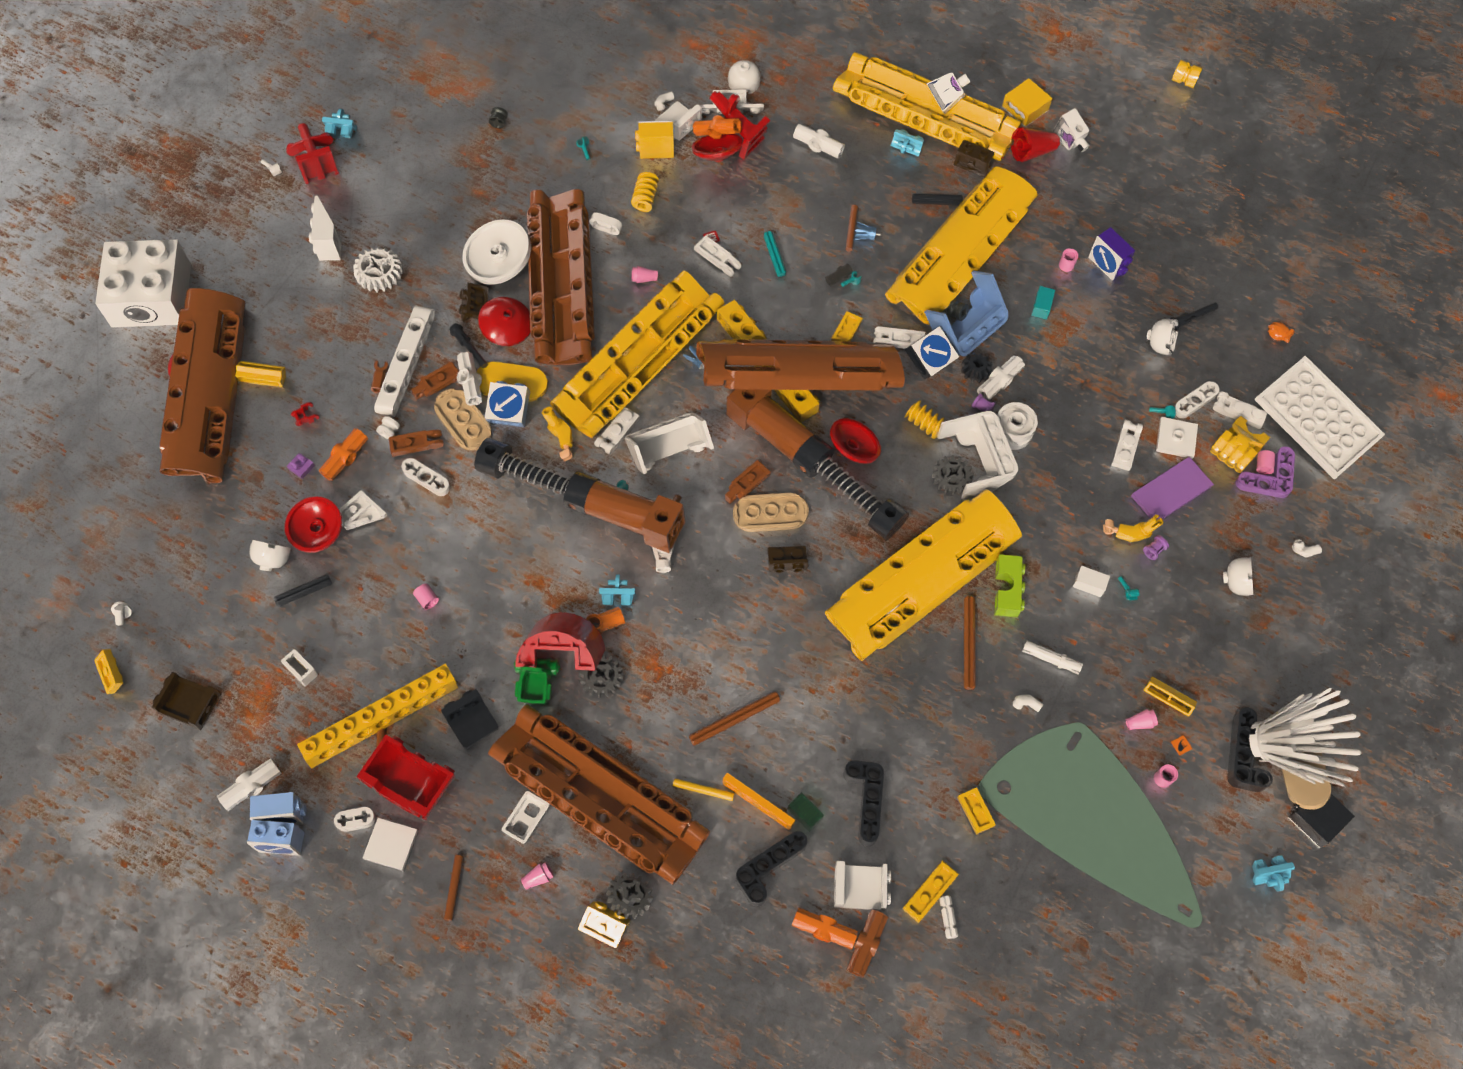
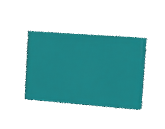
M1039 286L1031 316L1047 320L1055 289Z

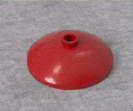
M722 134L719 139H714L707 135L692 144V152L699 158L720 162L738 152L743 142L742 138L736 134Z
M496 297L482 306L478 316V325L485 338L492 343L500 346L518 345L530 335V311L517 299Z
M842 418L836 420L831 426V440L835 448L847 459L866 464L874 462L881 453L879 440L864 424L853 419Z
M318 496L308 497L299 501L289 511L285 520V534L288 541L296 549L307 553L319 552L331 546L338 538L342 529V515L339 508L329 499ZM321 526L320 530L316 531V528Z

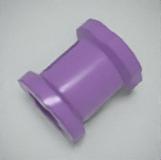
M980 393L971 407L977 408L982 412L992 411L996 403L988 401Z
M1159 535L1154 537V541L1143 548L1144 554L1151 560H1156L1163 550L1169 548L1168 542Z

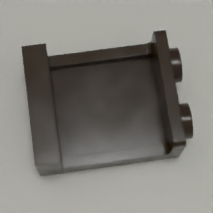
M171 672L170 676L164 680L162 690L155 696L152 708L161 715L201 731L221 694L213 687L202 686L180 677L175 672Z

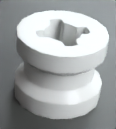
M385 416L382 419V424L377 427L376 431L384 438L389 439V437L395 436L394 432L399 429L400 424L394 419Z

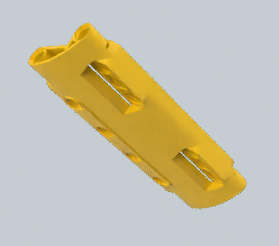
M857 52L852 54L847 70L838 76L834 83L833 91L849 97L852 102L958 148L962 141L966 140L994 152L993 159L1000 162L1013 142L1011 140L1013 132L1020 128L1021 121L1010 116L1005 118L1003 110L968 95H965L944 114L927 86V83L932 80L879 58L871 57L869 59Z
M997 166L993 167L897 276L896 281L886 291V298L894 304L902 301L921 322L929 325L925 311L942 312L949 306L950 302L957 297L972 279L971 272L973 270L978 271L1028 212L1029 205L1038 196L1036 189L1012 171Z
M682 271L652 298L562 388L563 390L550 402L551 407L578 431L593 438L710 321L717 312V309L725 304L724 300L717 293L709 295L687 271ZM656 302L661 304V309L657 307ZM699 313L703 315V320L700 319ZM690 314V316L666 340H664ZM633 325L638 328V333L633 330ZM687 325L691 326L692 332L687 329ZM675 336L680 339V344L676 342ZM609 349L614 352V357L610 356ZM584 373L590 376V381L585 380ZM627 385L632 386L633 392L628 391ZM615 397L621 400L620 405L615 402ZM603 409L608 411V417L603 415Z
M985 489L971 501H963L848 588L841 595L840 600L825 611V615L851 642V649L854 655L863 661L875 652L876 649H882L889 645L993 564L999 554L1003 555V551L1007 547H1010L1022 537V533L1002 502L991 491ZM877 635H882L883 637H882V638H877V637H875V636H877Z

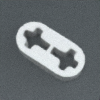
M597 212L593 213L589 220L590 225L595 229L612 235H618L623 227L619 220Z
M368 807L345 810L336 814L334 824L342 832L353 831L372 826L376 816ZM364 813L370 816L367 818V822H364L362 819L357 820V818L364 817ZM343 817H346L348 820L353 819V821L346 822V826L339 823L343 821Z

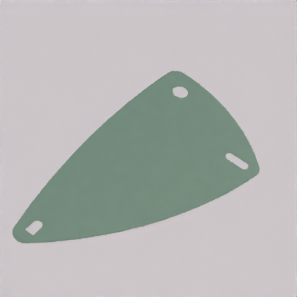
M1079 722L1049 729L1025 740L1005 754L980 781L978 791L982 799L1062 859L1104 885L1161 915L1190 928H1196L1201 925L1202 914L1189 876L1161 819L1126 768L1086 725ZM1075 732H1080L1082 737L1074 750H1068L1067 744ZM1004 780L1010 783L1011 791L1008 794H1001L998 791L997 784L1000 781ZM1179 904H1184L1193 910L1190 917H1187L1178 910Z

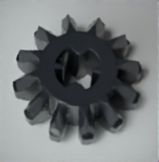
M975 352L972 353V356L968 354L961 364V372L965 374V379L970 378L971 383L974 380L978 383L982 380L986 381L992 373V362L988 361L989 356L983 357L982 353L977 355Z

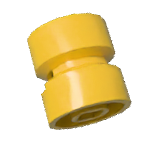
M1180 60L1172 81L1179 84L1184 82V86L1193 89L1202 71V67L1197 65L1190 66L1189 62Z

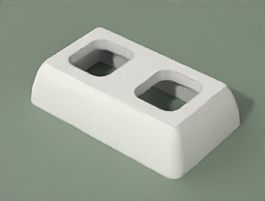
M526 791L502 827V831L522 844L526 843L547 811L549 803ZM530 803L540 808L535 818L530 817L524 812ZM518 821L529 826L523 836L513 831Z

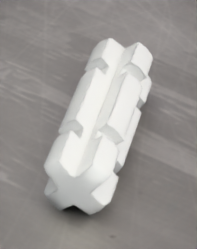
M942 896L939 900L940 906L943 907L941 912L944 927H946V938H957L958 931L955 928L954 909L951 907L952 898L951 896Z

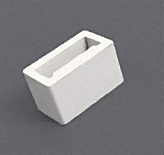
M1081 566L1076 574L1073 587L1101 597L1107 588L1110 576Z
M295 649L281 660L282 664L303 686H307L318 676L315 669Z

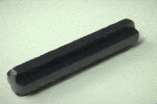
M912 195L913 204L959 205L963 201L962 195Z
M328 574L276 595L274 601L278 607H281L330 586L332 581Z

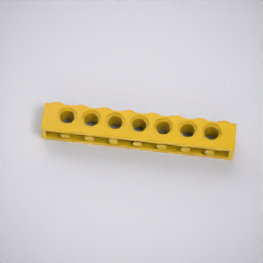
M735 300L717 309L718 322L733 340H767L763 330L758 329L754 319L749 317L744 307ZM755 366V367H774V366ZM774 390L801 423L819 411V399L812 395L809 390Z
M445 663L298 743L297 746L306 763L312 769L376 734L379 730L387 728L458 688L457 683Z

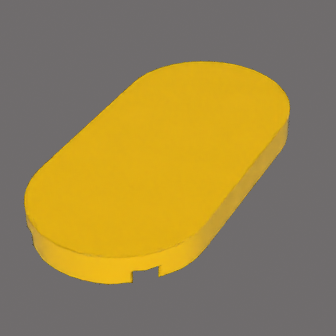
M488 362L486 368L480 366L476 371L482 377V382L479 386L480 392L486 396L489 393L490 382L496 383L497 381H503L510 385H515V383L526 385L530 391L529 402L537 400L540 396L542 397L548 388L546 375L535 367Z

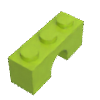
M999 554L996 560L995 579L1006 581L1010 586V590H998L995 596L994 615L1018 617L1020 612L1024 611L1025 600L1022 599V593L1025 590V582L1022 581V575L1025 574V564H1022V556Z

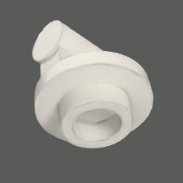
M115 602L111 607V611L115 615V624L118 626L123 625L124 619L132 614L131 606L125 602Z

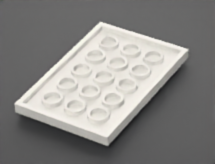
M1306 356L1254 399L1333 479L1342 474L1385 435Z

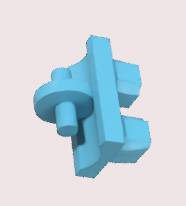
M338 109L337 113H332V118L322 117L325 133H329L331 136H336V129H341L340 135L342 137L351 138L353 130L357 131V125H354L353 120H349L350 115L345 114L344 109Z
M896 129L891 146L900 149L902 154L908 152L919 157L924 140L919 135L913 136L906 130Z
M616 574L615 580H608V585H615V588H599V594H602L603 605H614V595H621V605H632L633 595H636L635 588H620V586L628 585V580H620V574Z
M1282 855L1272 858V866L1267 867L1263 859L1255 860L1252 865L1254 871L1252 881L1254 885L1266 883L1268 887L1273 886L1278 892L1283 891L1284 884L1289 883L1291 871L1295 869L1293 862L1287 863Z

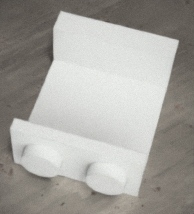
M836 861L834 908L884 911L891 901V893L887 892V883L891 882V871L887 870V864H883L882 867L845 865V861Z

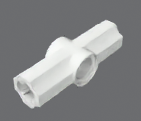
M798 124L793 134L794 138L808 144L814 152L823 151L836 158H840L845 148V144L830 138L829 134L822 129L815 131L802 124Z
M461 352L457 355L459 366L457 381L463 386L466 404L469 406L478 405L482 402L479 387L482 377L476 373L473 354Z
M1013 355L1004 365L995 368L989 378L977 389L978 394H983V397L989 401L1001 389H1006L1013 378L1024 368L1023 360L1019 356Z
M270 758L253 771H246L236 779V783L217 795V798L223 807L229 811L246 798L250 799V796L258 795L263 790V786L282 773Z

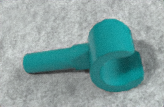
M583 136L576 141V145L582 147L586 160H590L587 151L589 139Z
M853 271L851 277L842 282L841 286L844 287L849 283L858 285L861 283L862 276L856 278L858 272Z
M1172 405L1165 408L1149 407V412L1165 413L1166 418H1175L1176 410Z
M1120 576L1118 580L1125 589L1126 599L1130 601L1137 600V596L1140 595L1138 588L1130 589L1124 578Z

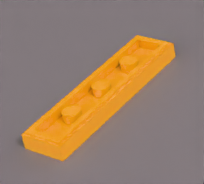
M726 773L723 777L724 786L787 830L792 829L795 824L794 818L729 773Z

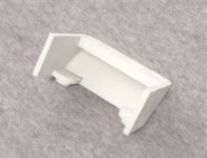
M985 411L941 423L937 435L938 440L956 435L959 443L964 446L975 444L987 474L981 476L977 482L965 485L961 496L962 501L975 498L985 489L993 492L1016 476L1018 465L1000 421L994 412Z
M686 413L625 436L626 444L637 469L643 474H646L648 470L653 468L655 461L687 449L700 452L705 447H708L710 450L714 449L706 421L695 413Z

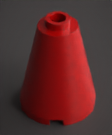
M1024 127L1017 128L1011 140L1014 139V145H1011L1012 155L1016 161L1026 162L1055 151L1060 145V138L1056 133Z

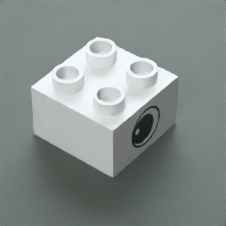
M178 239L104 242L95 304L111 327L178 325L180 309L184 308L186 291L189 289L191 263Z

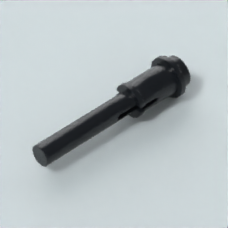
M1215 302L1192 313L1171 317L1170 319L1178 320V326H1175V331L1179 327L1191 323V320L1218 309V304Z
M457 323L453 324L449 329L450 335L454 336L461 346H465L473 354L474 359L482 368H486L488 363L472 345L470 337L463 331V326Z

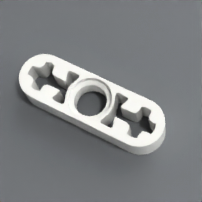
M1211 381L1206 382L1179 400L1175 405L1176 416L1178 418H1187L1209 403L1219 393V386ZM1210 389H1211V390L1213 391V392H1211V391L1208 392L1206 395L1204 394V393L1206 392V390H1210ZM1192 397H1198L1201 403L1193 402ZM1188 404L1186 411L1180 410V408H1184Z
M413 458L403 461L401 467L405 476L438 496H445L449 493L450 485L446 478ZM408 466H410V467L414 466L415 470L418 471L417 474H416V472H415L413 469H409V470H408L407 467H408ZM425 473L431 475V478L427 481L421 480V476ZM434 481H436V483L439 484V485H443V484H444V488H441V487H440V488L438 489V487H437V485L434 483Z

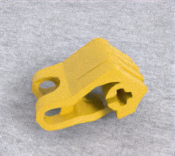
M1242 416L1235 420L1232 427L1220 436L1210 450L1220 461L1224 462L1228 467L1234 468L1240 474L1270 439V436L1265 432L1262 434H1252L1249 432L1246 425L1248 420Z

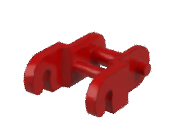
M312 402L300 405L301 408L291 413V416L297 420L295 422L296 426H301L307 422L311 424L314 422V418L316 420L319 419L318 414L309 417L305 414L308 406L313 407Z

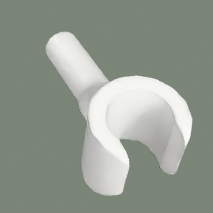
M264 159L261 160V163L270 170L273 176L282 173L278 163L271 165Z

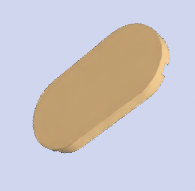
M447 389L437 396L434 404L436 415L460 447L466 450H478L486 438L492 437L490 423L486 421L485 416L476 405L469 406L466 404L463 390Z
M791 492L747 495L735 504L733 519L739 528L748 532L792 530L801 527L806 522L809 507L800 495Z
M1302 752L1322 756V753ZM1292 759L1326 770L1325 765ZM1281 768L1287 795L1294 804L1296 803L1301 808L1311 810L1321 808L1330 799V782L1324 781L1325 783L1315 781L1316 784H1313Z

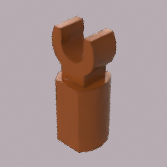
M378 361L374 363L376 371L373 374L371 391L374 393H379L386 377L385 373L389 369L388 362H385L382 368L379 367Z

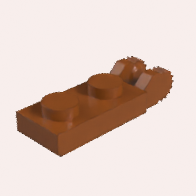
M438 429L423 430L389 437L391 455L395 457L441 448L444 446L443 440L428 441V438H440L442 431Z

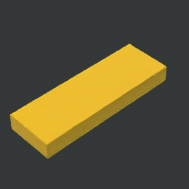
M942 860L902 909L919 923L959 874Z

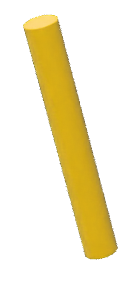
M676 778L673 782L674 787L733 801L734 793Z

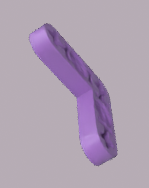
M1285 446L1277 451L1275 454L1273 477L1242 472L1235 481L1236 486L1243 491L1278 498L1287 497L1293 489L1294 451L1290 447ZM1283 453L1285 454L1286 457H1288V458L1285 460V463H1283V461H1284V455H1282ZM1279 469H1286L1288 476L1282 475ZM1260 481L1266 482V483L1268 484L1269 488H1267V489L1262 488V487L1260 486L1259 482H1260ZM1283 482V489H1285V491H1282V488L1280 487Z

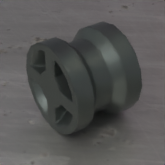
M501 107L492 108L491 116L488 120L489 124L494 128H503L508 112Z
M954 299L947 308V315L962 321L968 314L969 306L965 303L961 304L958 300Z

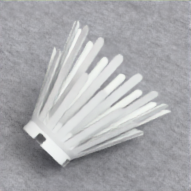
M1332 688L1310 698L1312 693L1306 696L1302 694L1264 721H1258L1252 725L1251 729L1256 728L1255 734H1250L1249 741L1254 757H1261L1262 759L1258 761L1270 762L1313 784H1316L1315 781L1320 783L1327 781L1345 787L1344 783L1326 776L1348 782H1353L1352 778L1292 759L1358 771L1359 768L1357 766L1335 762V759L1331 757L1302 753L1361 755V751L1358 749L1333 748L1336 746V743L1333 741H1315L1355 738L1360 736L1358 731L1311 734L1333 730L1334 726L1331 724L1355 719V714H1348L1314 722L1315 718L1327 715L1330 710L1345 706L1350 701L1345 699L1305 713L1316 708L1318 704L1339 695L1341 691H1335L1322 698L1320 697L1329 693Z

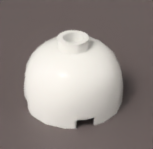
M749 60L737 61L729 69L728 85L732 90H746L748 94H751L759 88L761 75L758 67Z
M1162 319L1157 321L1152 329L1148 330L1147 340H1150V346L1154 351L1164 355H1172L1171 351L1175 349L1178 331H1175V326H1178V320Z
M252 540L249 554L251 560L255 564L260 565V570L271 572L272 568H280L285 565L290 556L291 548Z
M1251 557L1236 558L1228 565L1227 572H1223L1224 583H1228L1229 589L1237 595H1253Z

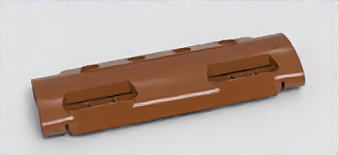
M573 189L548 197L542 190H533L530 192V208L527 211V231L531 241V254L528 260L530 333L534 339L535 361L547 365H575L589 362L592 359L591 341L595 339L589 215L585 207L584 192L580 189ZM549 217H551V244H552V253H551V249H550V222H549ZM553 305H554L555 344H554V331H553Z
M190 288L186 291L184 308H181L179 313L160 438V452L162 454L160 473L164 475H202L204 480L209 483H221L223 480L224 464L229 456L238 380L235 377L236 365L241 361L245 333L243 318L246 303L241 298L211 289ZM224 314L223 324H222V331H221L220 346H219V353L217 354L218 344H219V337H220L221 322H222V315ZM209 411H211V412H210V419H209V426H208V433H207L206 448H205V454H204V446H205V438H206L208 417H209Z
M738 339L720 340L718 342L698 341L696 345L697 358L704 364L703 379L705 386L724 385L728 389L883 390L884 387L902 388L905 382L900 356L896 348L891 344H867L866 342ZM726 365H750V366H774V367H738V366H726ZM833 367H880V368H833Z
M528 704L523 706L518 713L515 724L492 745L488 752V755L505 766L506 772L512 778L647 873L655 872L672 885L675 884L710 834L709 829L696 820L692 821L693 818H691V813L687 808L551 715L542 716L539 711ZM533 737H536V738L539 739L541 742H543L544 744H546L547 746H549L551 749H553L554 751H556L557 753H559L560 755H562L564 758H566L567 760H569L570 762H572L574 765L577 766V768H576L575 766H573L572 764H570V763H569L568 761H566L565 759H563L562 757H560L558 754H556L555 752H553L552 750H550L548 747H546L545 745H543L542 743H540L539 741H537V740H536L535 738H533ZM632 805L635 806V807H636L637 809H639L640 811H642L643 813H645L647 816H649V817L652 818L653 820H655L657 823H659L660 825H662L663 827H665L667 830H669L670 832H672L673 834H675L678 838H676V837L673 836L671 833H669L668 831H666L665 829H663L661 826H659L658 824H656L655 822H653L651 819H649L648 817H646L645 815H643L641 812H639L638 810H636L635 808H633Z

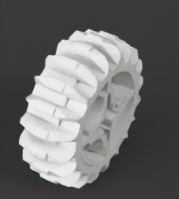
M379 246L377 250L371 247V251L365 250L364 255L359 254V259H355V265H353L354 276L359 285L364 289L367 288L370 292L374 289L377 293L379 289L385 292V288L391 289L392 284L397 285V280H401L400 274L403 272L402 263L397 254H394L392 250L388 251L386 247L381 250Z

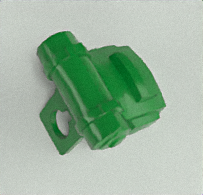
M537 658V666L535 668L515 667L514 662V670L520 675L519 681H516L515 697H517V701L531 704H547L552 695L551 676H557L560 670L558 659Z

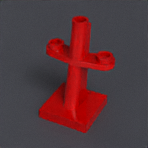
M714 91L709 99L725 116L724 118H739L741 121L742 129L739 134L744 140L739 157L744 160L764 140L765 137L763 135L767 132L768 127L766 125L770 122V119L765 116L757 125L753 124L736 108L740 99L738 94H732L727 99L720 92Z
M306 123L299 124L298 130L302 140L289 143L286 147V153L289 156H295L306 150L307 153L295 156L305 184H309L308 179L318 177L319 180L325 179L324 174L335 172L338 175L339 172L331 150L327 146L333 142V137L329 133L312 136ZM316 146H327L320 149L316 148Z

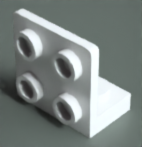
M677 101L655 121H673V137L680 141L693 129L695 121H702V108L696 104L693 108L688 109Z

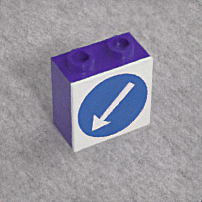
M1110 227L1096 237L1088 258L1111 280H1114L1119 275L1122 277L1129 270L1128 266L1133 261L1132 257L1135 250Z

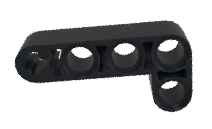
M1245 707L1233 717L1227 779L1229 784L1235 788L1262 792L1272 784L1273 777L1269 771L1253 767L1254 755L1250 747L1249 736L1250 734H1255L1256 728L1251 729V727L1257 722V713L1252 708ZM1240 734L1245 736L1246 741L1241 739ZM1238 753L1244 756L1245 761L1239 758ZM1236 773H1240L1243 780L1239 779ZM1257 777L1262 779L1263 785L1258 782Z
M852 760L846 764L843 776L849 783L863 785L858 839L863 846L870 847L875 844L879 836L884 769L878 763ZM854 768L859 774L853 776L849 774L848 769ZM869 771H876L879 777H870ZM871 790L876 792L877 798H870L867 792ZM872 811L876 817L869 819L866 817L865 812ZM868 826H871V839H867V835H865L868 830Z
M795 831L737 870L736 883L752 906L759 907L763 905L767 897L766 888L760 880L805 850L807 837L803 832ZM794 839H796L797 841L801 840V846H799L798 844L794 845L791 848L790 852L789 847L793 845ZM776 850H783L786 856L779 859L775 856L774 852ZM765 861L769 867L766 870H760L757 867V863ZM742 873H748L751 876V880L743 882L739 876ZM758 890L762 893L763 897L760 900H755L752 898L751 893Z

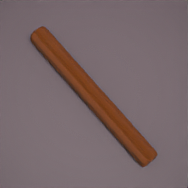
M966 596L964 599V688L966 690H974L976 687L975 597Z
M774 691L690 734V742L692 745H697L780 701L778 693Z

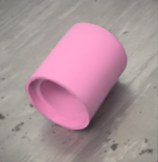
M1066 249L1063 251L1059 261L1061 270L1069 272L1074 269L1078 259L1076 250Z
M1268 450L1258 452L1256 471L1263 475L1272 474L1274 472L1275 453Z
M427 583L420 585L413 592V595L425 610L431 609L439 601V598Z
M1164 765L1155 773L1154 781L1162 788L1169 787L1177 780L1178 771L1172 765ZM1162 772L1167 773L1170 777V780H1166L1163 777Z

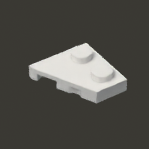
M362 490L339 509L342 515V527L346 530L387 517L386 512Z

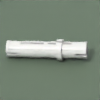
M1029 640L1026 641L1022 651L1050 662L1059 669H1067L1079 675L1083 666L1082 662L1073 660L1064 653H1056Z

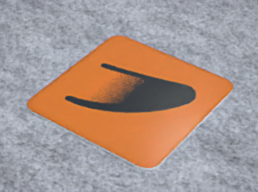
M1184 735L1171 741L1178 755L1192 750Z

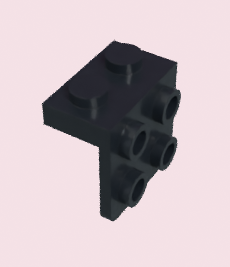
M477 689L465 692L462 698L447 703L441 710L446 721L465 749L494 733L499 728Z

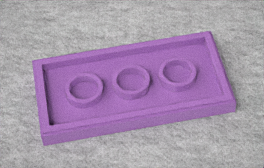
M1188 457L1132 493L1131 497L1150 519L1156 514L1159 515L1156 519L1158 520L1160 517L1164 519L1210 489L1214 484L1196 463Z

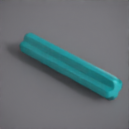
M772 231L765 232L764 239L778 277L785 276L786 268Z

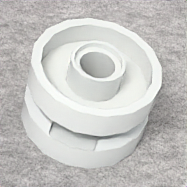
M1011 402L1004 405L999 410L997 417L1011 450L1022 449L1030 443L1038 424L1037 416L1034 410L1026 404Z

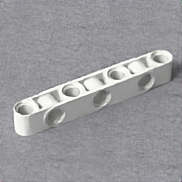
M418 305L414 306L375 403L376 413L391 417L396 416L435 316L434 309Z

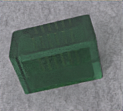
M802 792L787 808L809 832L824 818V814Z

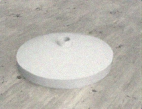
M495 220L479 227L467 240L463 250L464 267L470 276L480 283L492 285L506 282L515 277L527 264L531 254L530 238L524 228L514 221Z

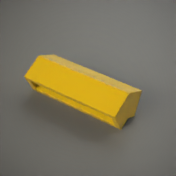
M240 361L236 365L235 377L240 382L283 387L286 379V370L282 366Z
M1153 676L1148 680L1143 689L1148 694L1187 716H1190L1197 704V701ZM1150 685L1168 694V697H1165L1164 695L1151 689ZM1173 697L1178 701L1184 703L1185 705L1189 706V709H1186L1185 707L1172 701L1171 698Z

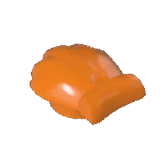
M1273 322L1268 326V333L1275 340H1284L1289 343L1295 333L1293 329H1289L1282 322Z

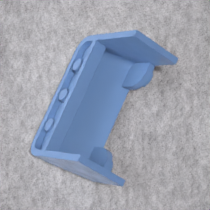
M974 270L971 272L977 288L970 295L972 308L968 310L964 320H956L950 325L945 313L931 310L925 311L932 330L940 326L951 345L956 349V353L960 356L970 354L1008 319V310L992 273Z

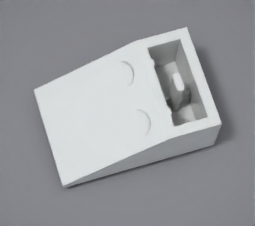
M315 196L314 203L311 204L313 218H310L312 232H309V242L313 244V251L317 254L319 261L341 260L342 245L335 226L319 197Z

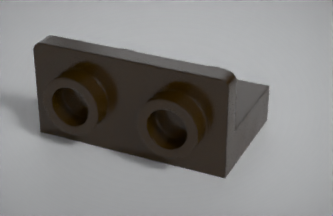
M963 140L957 150L953 165L985 178L994 152Z
M468 282L464 289H461L460 299H462V304L459 308L461 321L465 322L468 317L478 319L482 306L488 302V287Z
M806 546L768 547L767 549L769 572H803L808 568Z

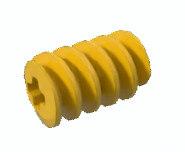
M643 172L637 177L631 204L641 212H649L652 209L658 187L657 183L659 182L656 174Z
M919 400L910 407L905 418L908 417L910 422L914 421L915 426L920 425L922 431L926 429V434H932V439H936L941 423L944 422L945 418L943 417L938 420V413L932 416L933 409L931 408L929 411H926L927 405L925 404L920 407L922 401Z

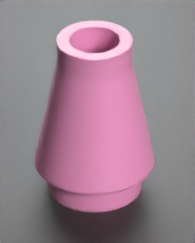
M640 266L632 267V282L637 284L657 281L658 271Z
M1146 709L1125 719L1128 730L1151 729L1158 725L1153 709Z
M547 862L539 863L526 876L521 878V882L527 890L531 887L550 882L554 874Z

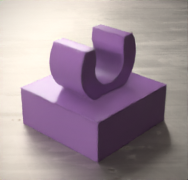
M298 453L287 465V468L303 479L315 465L311 460Z

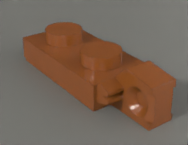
M449 362L420 378L421 381L417 383L418 386L411 389L412 395L416 400L424 396L433 395L456 382L459 370L453 362Z
M756 460L731 482V485L728 487L729 491L725 494V500L731 504L737 498L741 499L747 496L771 475V471L759 460Z

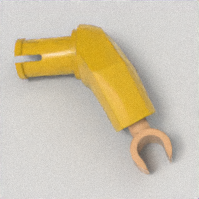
M546 407L541 413L548 422L547 429L558 438L560 448L565 449L559 452L561 459L565 462L573 457L570 450L573 447L572 430L563 419L556 416L552 407Z
M1157 514L1147 522H1140L1134 526L1120 524L1119 527H1114V521L1107 519L1105 520V525H1103V531L1105 534H1113L1115 532V537L1136 542L1151 537L1152 532L1159 526H1162L1164 522L1161 517L1156 520L1159 517Z

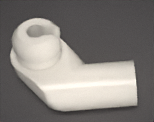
M672 91L658 96L654 103L658 111L666 108L664 103L674 100Z
M1300 539L1295 540L1292 545L1293 551L1303 557H1310L1322 552L1319 544L1307 547Z
M1028 694L1017 695L1012 703L1017 709H1021L1023 705H1028L1037 712L1044 705Z

